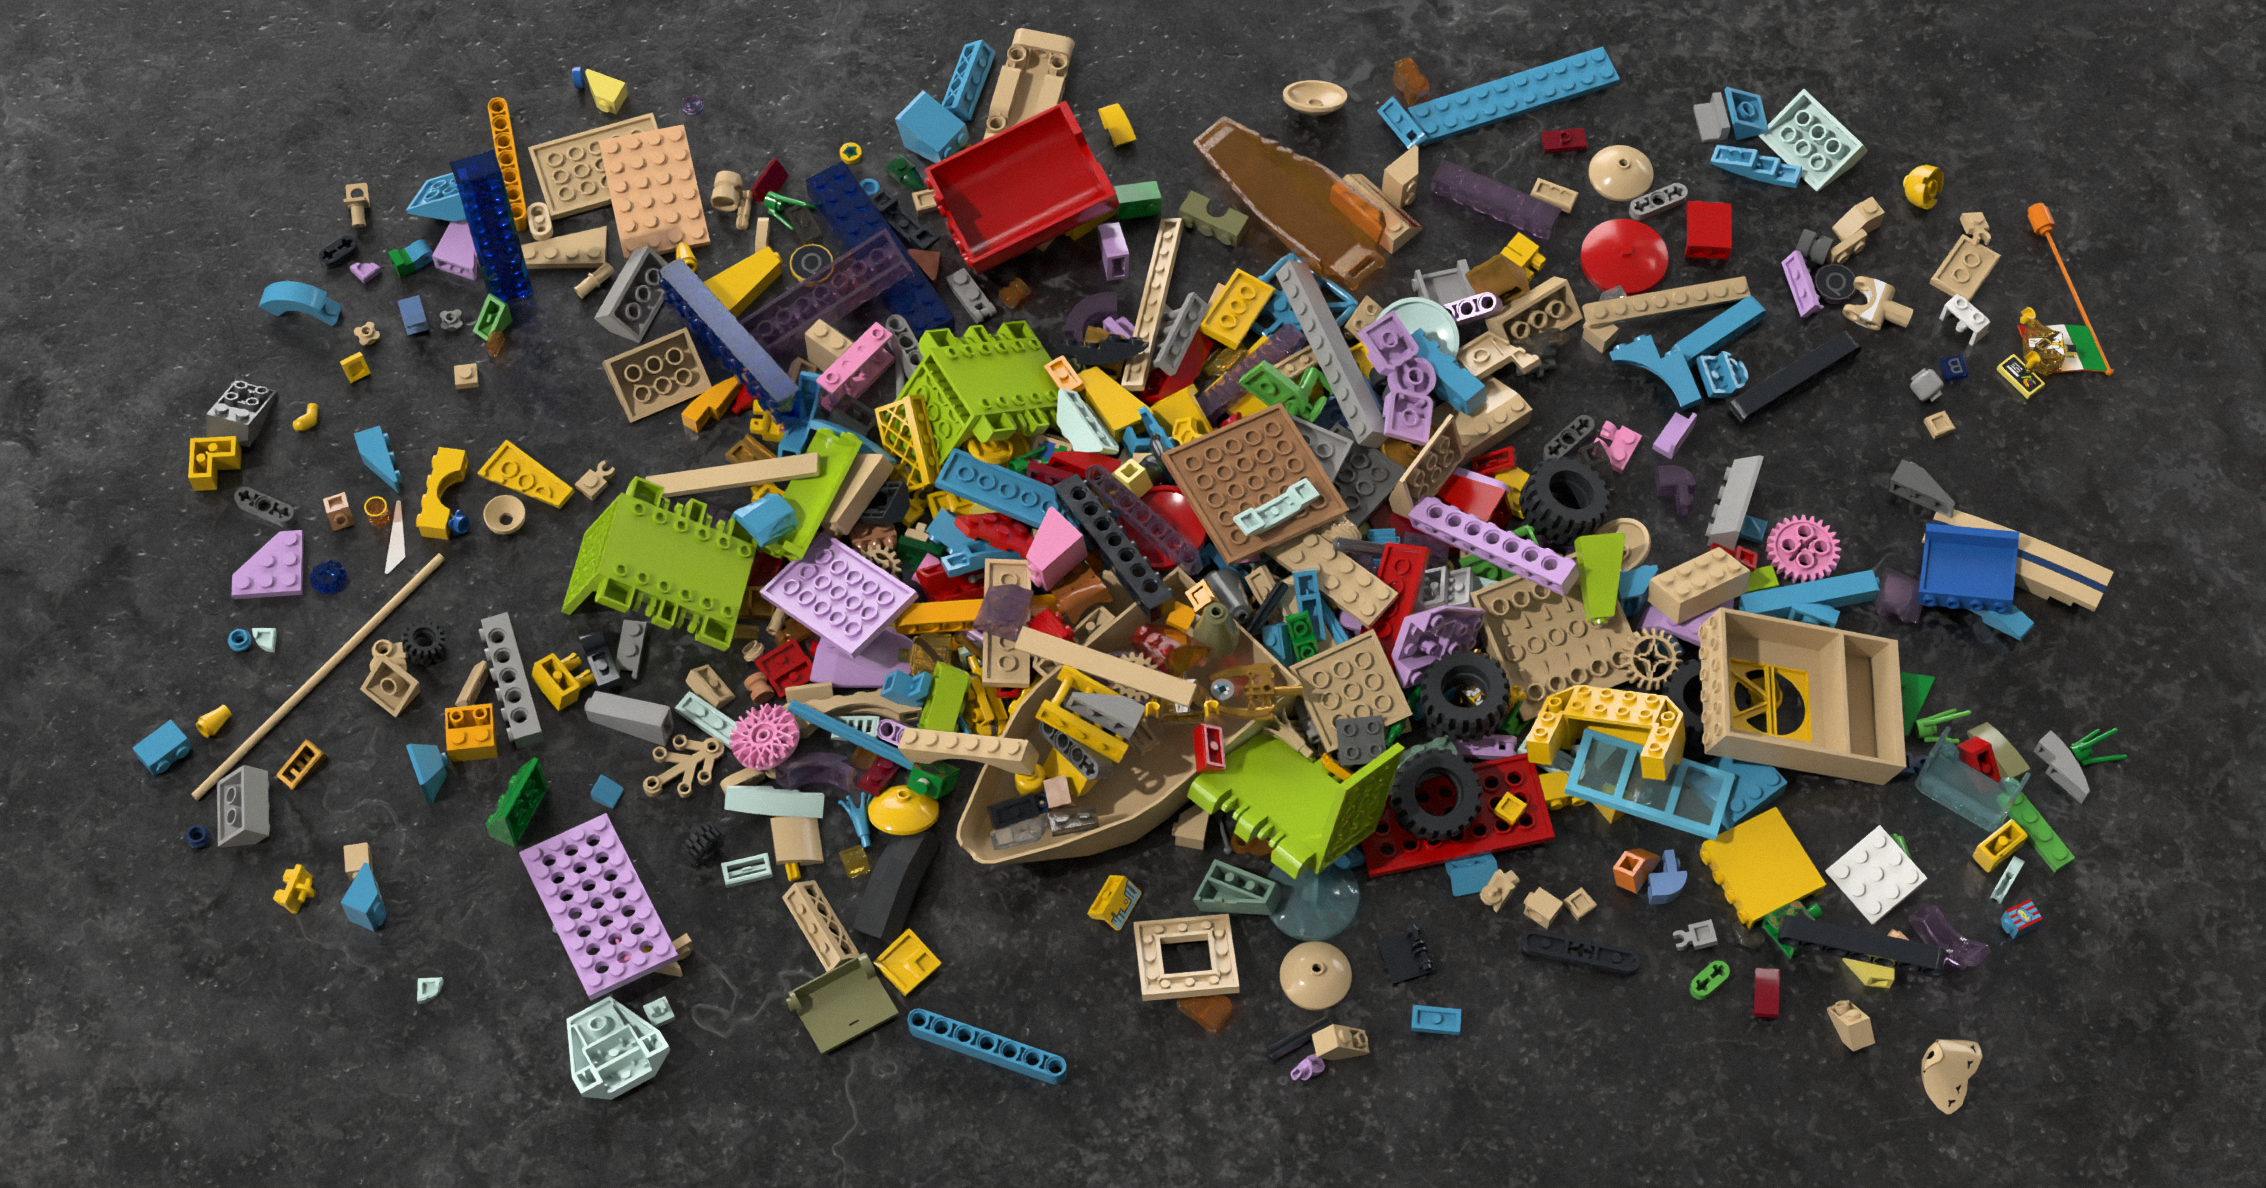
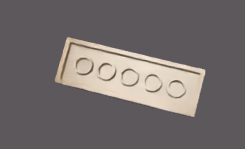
M1313 530L1263 551L1290 572L1315 568L1319 593L1367 629H1370L1398 598V593L1343 552L1334 550L1331 543Z
M985 558L982 686L1029 688L1030 654L1014 648L1022 627H1028L1026 623L1031 620V573L1027 568V560Z

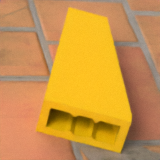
M768 246L701 283L704 297L726 326L731 324L782 273V259L777 252H773Z
M1097 366L1077 374L1085 389L1080 391V394L1117 443L1122 441L1126 427H1132L1135 435L1147 430L1138 412L1140 408L1146 406L1143 402ZM1146 406V407L1148 408V410L1150 411V413L1152 414V416L1154 417V412H1153V410L1150 409L1148 406Z

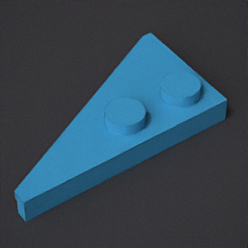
M1146 406L1140 408L1138 412L1150 437L1153 433L1159 434L1161 437L1160 443L1166 451L1177 447L1171 436L1168 437L1163 427L1159 426Z

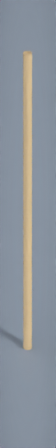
M438 553L191 795L198 801L414 591L445 558Z

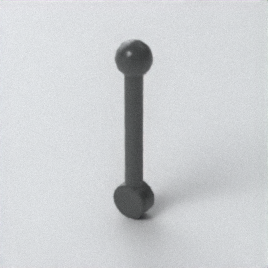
M1218 810L1214 813V818L1218 820L1225 845L1224 852L1229 855L1233 852V848L1229 845L1222 821L1223 812Z

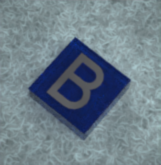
M1963 355L1941 358L1940 365L1946 381L1967 378L1969 373Z

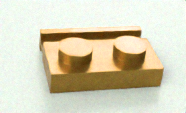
M748 433L743 440L737 442L725 454V458L732 464L778 458Z

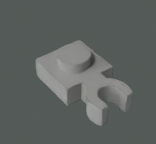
M1711 919L1688 925L1689 932L1678 930L1673 933L1674 939H1684L1682 943L1676 944L1677 951H1683L1691 944H1693L1695 950L1718 945Z

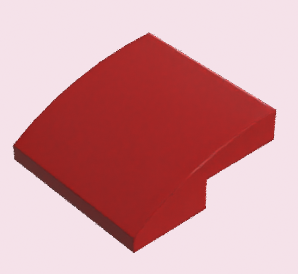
M795 638L754 662L759 671L765 673L768 680L767 683L772 687L779 699L786 695V687L801 686L809 682L813 667L811 660L808 656H805Z

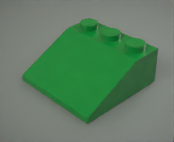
M535 757L523 765L516 775L514 774L511 777L506 794L501 795L496 812L489 816L486 823L491 838L516 847L548 789L539 759Z

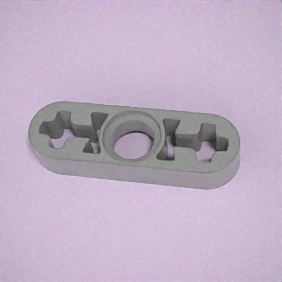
M1674 183L1634 199L1630 204L1629 215L1634 220L1641 221L1679 206L1686 201L1688 190L1683 184ZM1660 198L1664 201V204L1660 206L1655 205L1652 200ZM1636 207H1638L1639 209H1643V212H1641L1640 210H1635Z

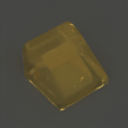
M861 845L839 852L849 878L870 871L867 856Z

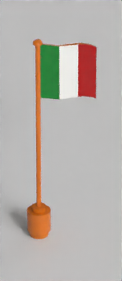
M2044 203L2034 204L2028 208V219L2036 235L2047 237L2086 326L2066 324L2040 326L2042 331L2037 332L2031 326L2017 325L2026 348L2031 352L2028 333H2033V336H2035V333H2039V336H2042L2041 333H2045V336H2048L2047 333L2054 334V332L2062 333L2064 355H2056L2054 351V354H2049L2039 363L2047 368L2045 373L2094 371L2105 372L2106 375L2110 376L2114 373V369H2111L2050 235L2056 227L2053 217ZM2067 344L2076 345V352H2067Z

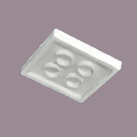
M1880 825L1825 871L1873 926L1928 880Z

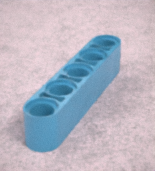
M1750 295L1677 342L1671 350H1682L1690 368L1696 364L1695 360L1699 356H1708L1757 324L1765 317L1767 311Z

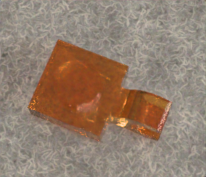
M790 618L784 622L786 628L774 634L776 637L774 641L778 647L792 638H795L798 643L813 635L814 632L794 618Z

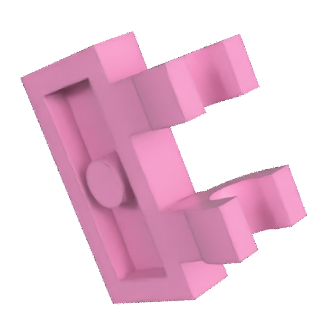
M1606 420L1600 436L1613 442L1609 448L1603 440L1596 438L1590 453L1602 457L1601 464L1621 474L1642 435L1624 426L1617 430L1614 424Z

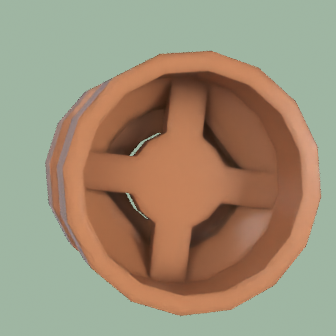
M763 672L754 673L744 681L746 689L751 692L750 696L754 704L765 703L774 696V691L767 684L768 680Z

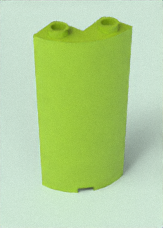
M818 428L805 454L818 452L820 455V475L791 480L782 497L795 510L798 525L793 532H790L773 544L760 547L757 544V550L779 559L785 556L789 561H800L803 558L863 443L857 435L850 432H842L840 437H837L835 432L828 428Z

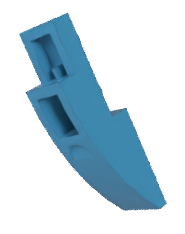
M977 540L962 544L961 552L941 557V563L948 577L951 578L984 568L985 558L1026 559L1019 557V552L1012 551L1009 548L1005 552L989 546L990 541Z

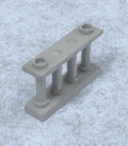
M1189 293L1180 309L1173 311L1165 304L1148 377L1151 371L1157 368H1161L1169 376L1176 374L1209 306L1196 293Z

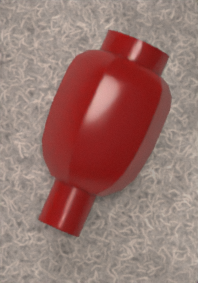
M758 379L754 382H747L737 393V403L731 408L732 412L738 415L743 409L752 408L754 400H761L764 396L766 386Z

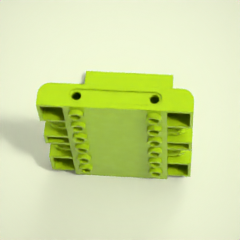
M1025 320L1004 322L997 333L993 335L988 334L983 325L969 326L964 336L960 337V340L953 336L949 328L926 330L919 340V350L924 358L894 401L902 400L903 397L910 395H924L941 470L954 447L959 449L963 442L974 435L980 442H991L1009 439L1016 431L1021 432L1026 437L1042 435L1049 427L1054 428L1057 432H1062L1057 425L1059 389L1044 368V365L1051 362L1052 359ZM902 405L899 414L905 418L906 411L904 405ZM889 412L884 416L887 423H889L892 416ZM896 419L894 428L900 431L903 422ZM907 427L904 436L911 439L910 428ZM891 432L889 437L895 443L897 436ZM902 440L899 450L905 453L908 444ZM912 449L910 458L916 461L915 450ZM907 462V465L910 467L912 471L913 466ZM918 471L915 477L919 483H922L920 471ZM933 485L923 488V490H926L932 487Z
M635 476L630 482L626 494L621 492L584 533L561 612L570 615L592 591H597L595 602L626 613L630 606L631 610L637 612L641 606V601L647 603L645 615L651 617L653 613L652 624L667 630L673 625L680 629L684 618L689 619L687 631L693 634L697 627L695 633L696 641L726 651L730 647L758 542L733 518L728 521L725 530V521L723 520L717 522L716 529L710 528L712 516L706 514L704 518L707 504L693 498L687 502L684 509L682 504L677 503L673 513L668 511L670 499L664 497L660 505L665 487Z
M1261 732L1225 757V771L1205 772L1197 776L1189 788L1187 797L1210 815L1220 808L1225 813L1234 810L1232 818L1238 821L1234 833L1247 843L1255 837H1258L1260 840L1269 837L1271 840L1268 845L1275 849L1271 862L1296 880L1309 869L1319 874L1376 831L1405 748L1397 742L1341 783V778L1324 767L1322 758L1318 760L1311 756L1306 759L1303 754L1295 751L1282 740L1267 734L1263 735Z

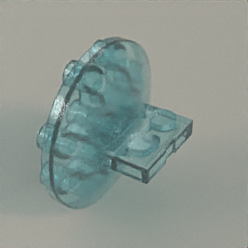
M1332 863L1319 874L1309 869L1295 880L1275 865L1267 877L1268 880L1277 883L1283 894L1273 915H1269V917L1280 930L1294 938L1306 941H1319L1331 938L1342 932L1351 923L1357 912L1359 886L1350 868L1341 869Z

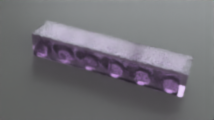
M1444 159L1432 178L1431 191L1437 195L1445 196L1458 204L1469 206L1477 212L1493 216L1496 220L1507 222L1518 229L1531 232L1539 238L1549 240L1559 222L1561 208Z

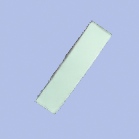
M726 786L725 810L772 816L823 818V793H804L795 789H774L773 786Z

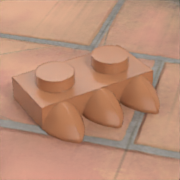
M856 523L848 533L852 548L857 550V553L860 555L861 549L865 552L867 551V545H871L873 549H876L877 544H880L882 548L883 543L891 551H894L897 545V533L893 523Z

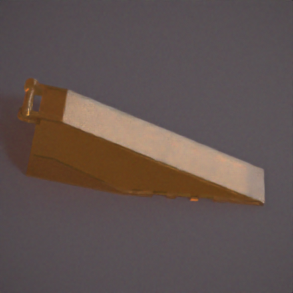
M1225 116L1192 141L1194 146L1254 214L1303 263L1308 264L1309 268L1322 279L1343 281L1354 291L1376 269L1386 265L1385 259L1376 252L1387 226L1383 209L1324 165L1306 156L1301 157L1295 154L1292 149L1288 147L1285 149L1279 146L1276 141L1272 139L1269 141L1261 137L1260 133L1250 130L1246 126ZM1368 260H1372V262L1368 266H1366L1362 271H1360L1356 276H1351Z

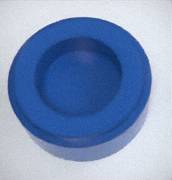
M574 67L572 69V77L575 88H585V77L582 67Z

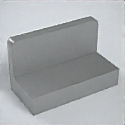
M1721 92L1712 93L1710 103L1697 104L1693 107L1702 142L1725 140L1728 138L1730 130Z

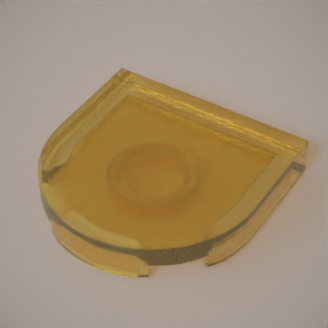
M1241 342L1236 350L1230 347L1222 351L1220 348L1217 349L1203 363L1200 374L1202 376H1229L1246 358L1248 354L1247 348Z

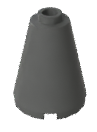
M1229 568L1211 571L1203 579L1207 580L1219 601L1227 608L1232 618L1240 625L1246 623L1251 617V608L1240 576Z

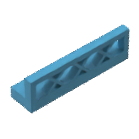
M984 40L964 45L942 106L951 113H956L964 121L971 120L996 51Z

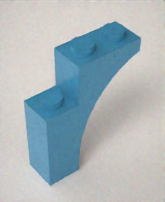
M1641 335L1636 337L1634 342L1628 345L1625 343L1619 344L1613 348V351L1609 352L1615 365L1639 366L1659 376L1672 389L1683 411L1703 403L1682 350H1671L1664 354L1665 357L1661 358L1651 335Z
M805 371L800 373L792 414L785 434L778 445V458L806 453L813 439V429L809 428L810 421L818 419L821 412L823 388L816 383V380L822 374Z

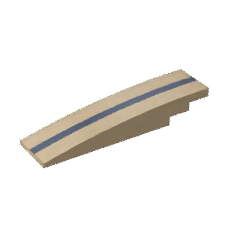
M1955 509L1952 518L1936 512L1931 524L2015 531ZM2019 533L2014 585L2046 600L2050 596L2070 606L2074 602L2095 611L2113 571L2056 546ZM1925 535L1921 541L1923 543H1925Z

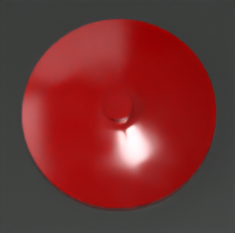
M1614 219L1599 224L1589 232L1582 245L1580 262L1585 276L1596 288L1613 296L1628 297L1648 293L1658 286L1667 270L1668 251L1661 236L1648 225L1630 219Z
M1172 485L1154 486L1137 501L1131 498L1122 508L1117 520V525H1122L1125 529L1127 538L1136 543L1141 556L1148 558L1153 571H1168L1187 564L1201 551L1208 536L1180 488Z

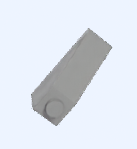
M1073 692L1065 706L1128 740L1146 708L1138 701L1129 699L1126 696Z

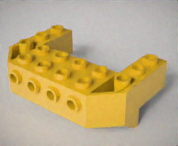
M1575 685L1547 696L1526 739L1529 762L1552 765L1558 750H1571V746L1575 744L1576 740L1582 739L1585 728L1643 745L1644 748L1640 755L1642 778L1666 781L1673 764H1681L1686 741L1683 713L1667 696L1587 685Z

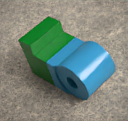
M423 239L413 242L410 246L400 251L394 249L388 252L391 264L400 278L422 268L433 260V251Z

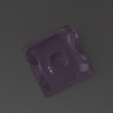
M1885 566L1879 592L1874 603L1877 612L1883 616H1890L1894 613L1904 622H1914L1917 624L1923 606L1918 604L1920 581Z

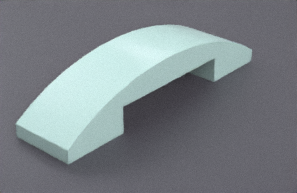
M1304 478L1288 487L1286 493L1256 509L1251 507L1234 516L1233 520L1246 537L1265 532L1293 517L1315 501L1320 494L1308 479Z

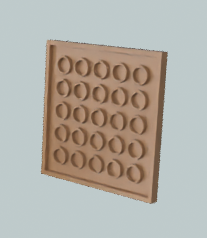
M1281 402L1161 454L1162 461L1228 567L1345 516L1349 511ZM1304 478H1307L1320 494L1315 501L1293 517L1265 532L1246 537L1233 520L1234 516L1251 507L1256 509L1286 493L1288 487Z

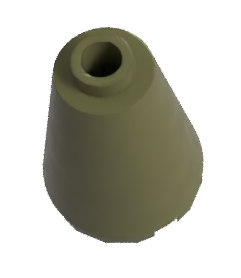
M1221 603L1208 605L1193 631V641L1197 650L1208 658L1221 656L1223 658L1233 653L1239 645L1240 632L1227 608Z

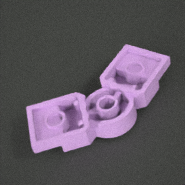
M1394 310L1359 331L1357 335L1368 349L1369 353L1366 356L1377 372L1388 376V386L1391 392L1385 396L1382 417L1385 418L1383 435L1426 446L1429 442L1433 401L1427 395L1435 387L1436 374L1432 365L1426 359L1416 357L1419 346Z

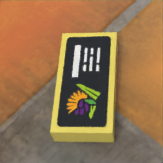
M2015 354L1999 364L1996 369L2027 399L2040 391L2045 385L2034 372H2026L2029 371V368Z

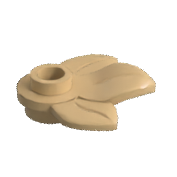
M384 639L377 641L372 648L374 658L370 662V670L373 669L382 655L380 654L381 651L388 650L384 655L407 672L405 661L407 657L405 656L406 652L403 653L402 642L393 644Z

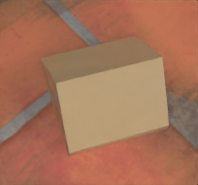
M384 654L379 657L360 688L361 691L395 718L420 693L419 682Z

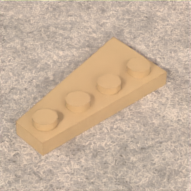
M607 226L518 246V269L600 268L606 263Z

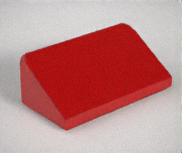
M1201 723L1193 730L1196 771L1200 773L1225 771L1226 763L1222 727Z

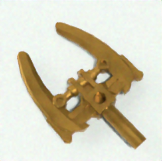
M1273 662L1231 667L1209 677V681L1213 683L1217 679L1247 676L1248 683L1244 685V698L1249 701L1247 708L1218 704L1219 714L1239 719H1255V721H1274L1275 715L1272 714L1275 710V703L1272 704L1274 696L1303 695V686L1274 687V682H1271V678L1274 679V673L1271 671L1274 667ZM1255 676L1261 677L1259 684L1254 683ZM1255 699L1261 701V707H1256Z

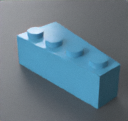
M1419 328L1411 336L1419 346L1416 357L1426 359L1435 371L1436 384L1432 391L1441 400L1449 402L1457 411H1462L1469 416L1487 401L1485 385L1465 367L1461 370L1456 359L1450 354L1448 356L1444 355L1439 349L1440 345L1435 340L1430 342L1425 338L1426 332Z

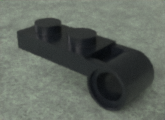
M601 628L578 635L600 692L622 684Z

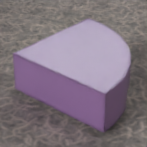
M355 263L350 266V270L364 284L382 272L381 268L375 263Z

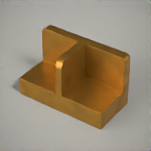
M746 586L738 618L772 619L775 605L764 599L759 592L765 586Z

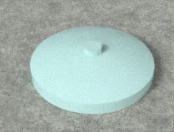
M1419 297L1405 298L1386 307L1376 320L1394 310L1410 335L1419 328L1423 329L1426 332L1425 338L1430 342L1435 340L1440 345L1439 349L1444 355L1448 356L1450 354L1456 359L1459 350L1457 325L1450 313L1438 303Z

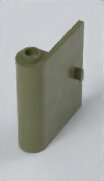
M865 952L788 992L789 998L785 999L791 1012L796 1010L821 1055L899 1015L898 1010L876 976L873 964Z

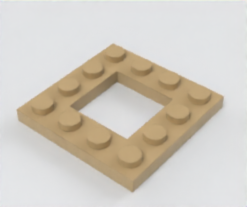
M1229 914L1134 922L1143 1001L1239 993V980ZM1208 940L1212 970L1164 974L1160 944Z

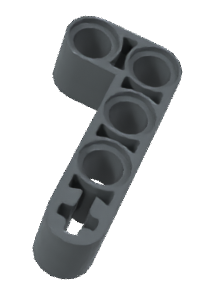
M1065 697L1060 707L1072 714L1074 711L1065 707L1070 697ZM1040 720L1039 730L1042 736L1088 780H1101L1112 777L1114 765L1108 757Z

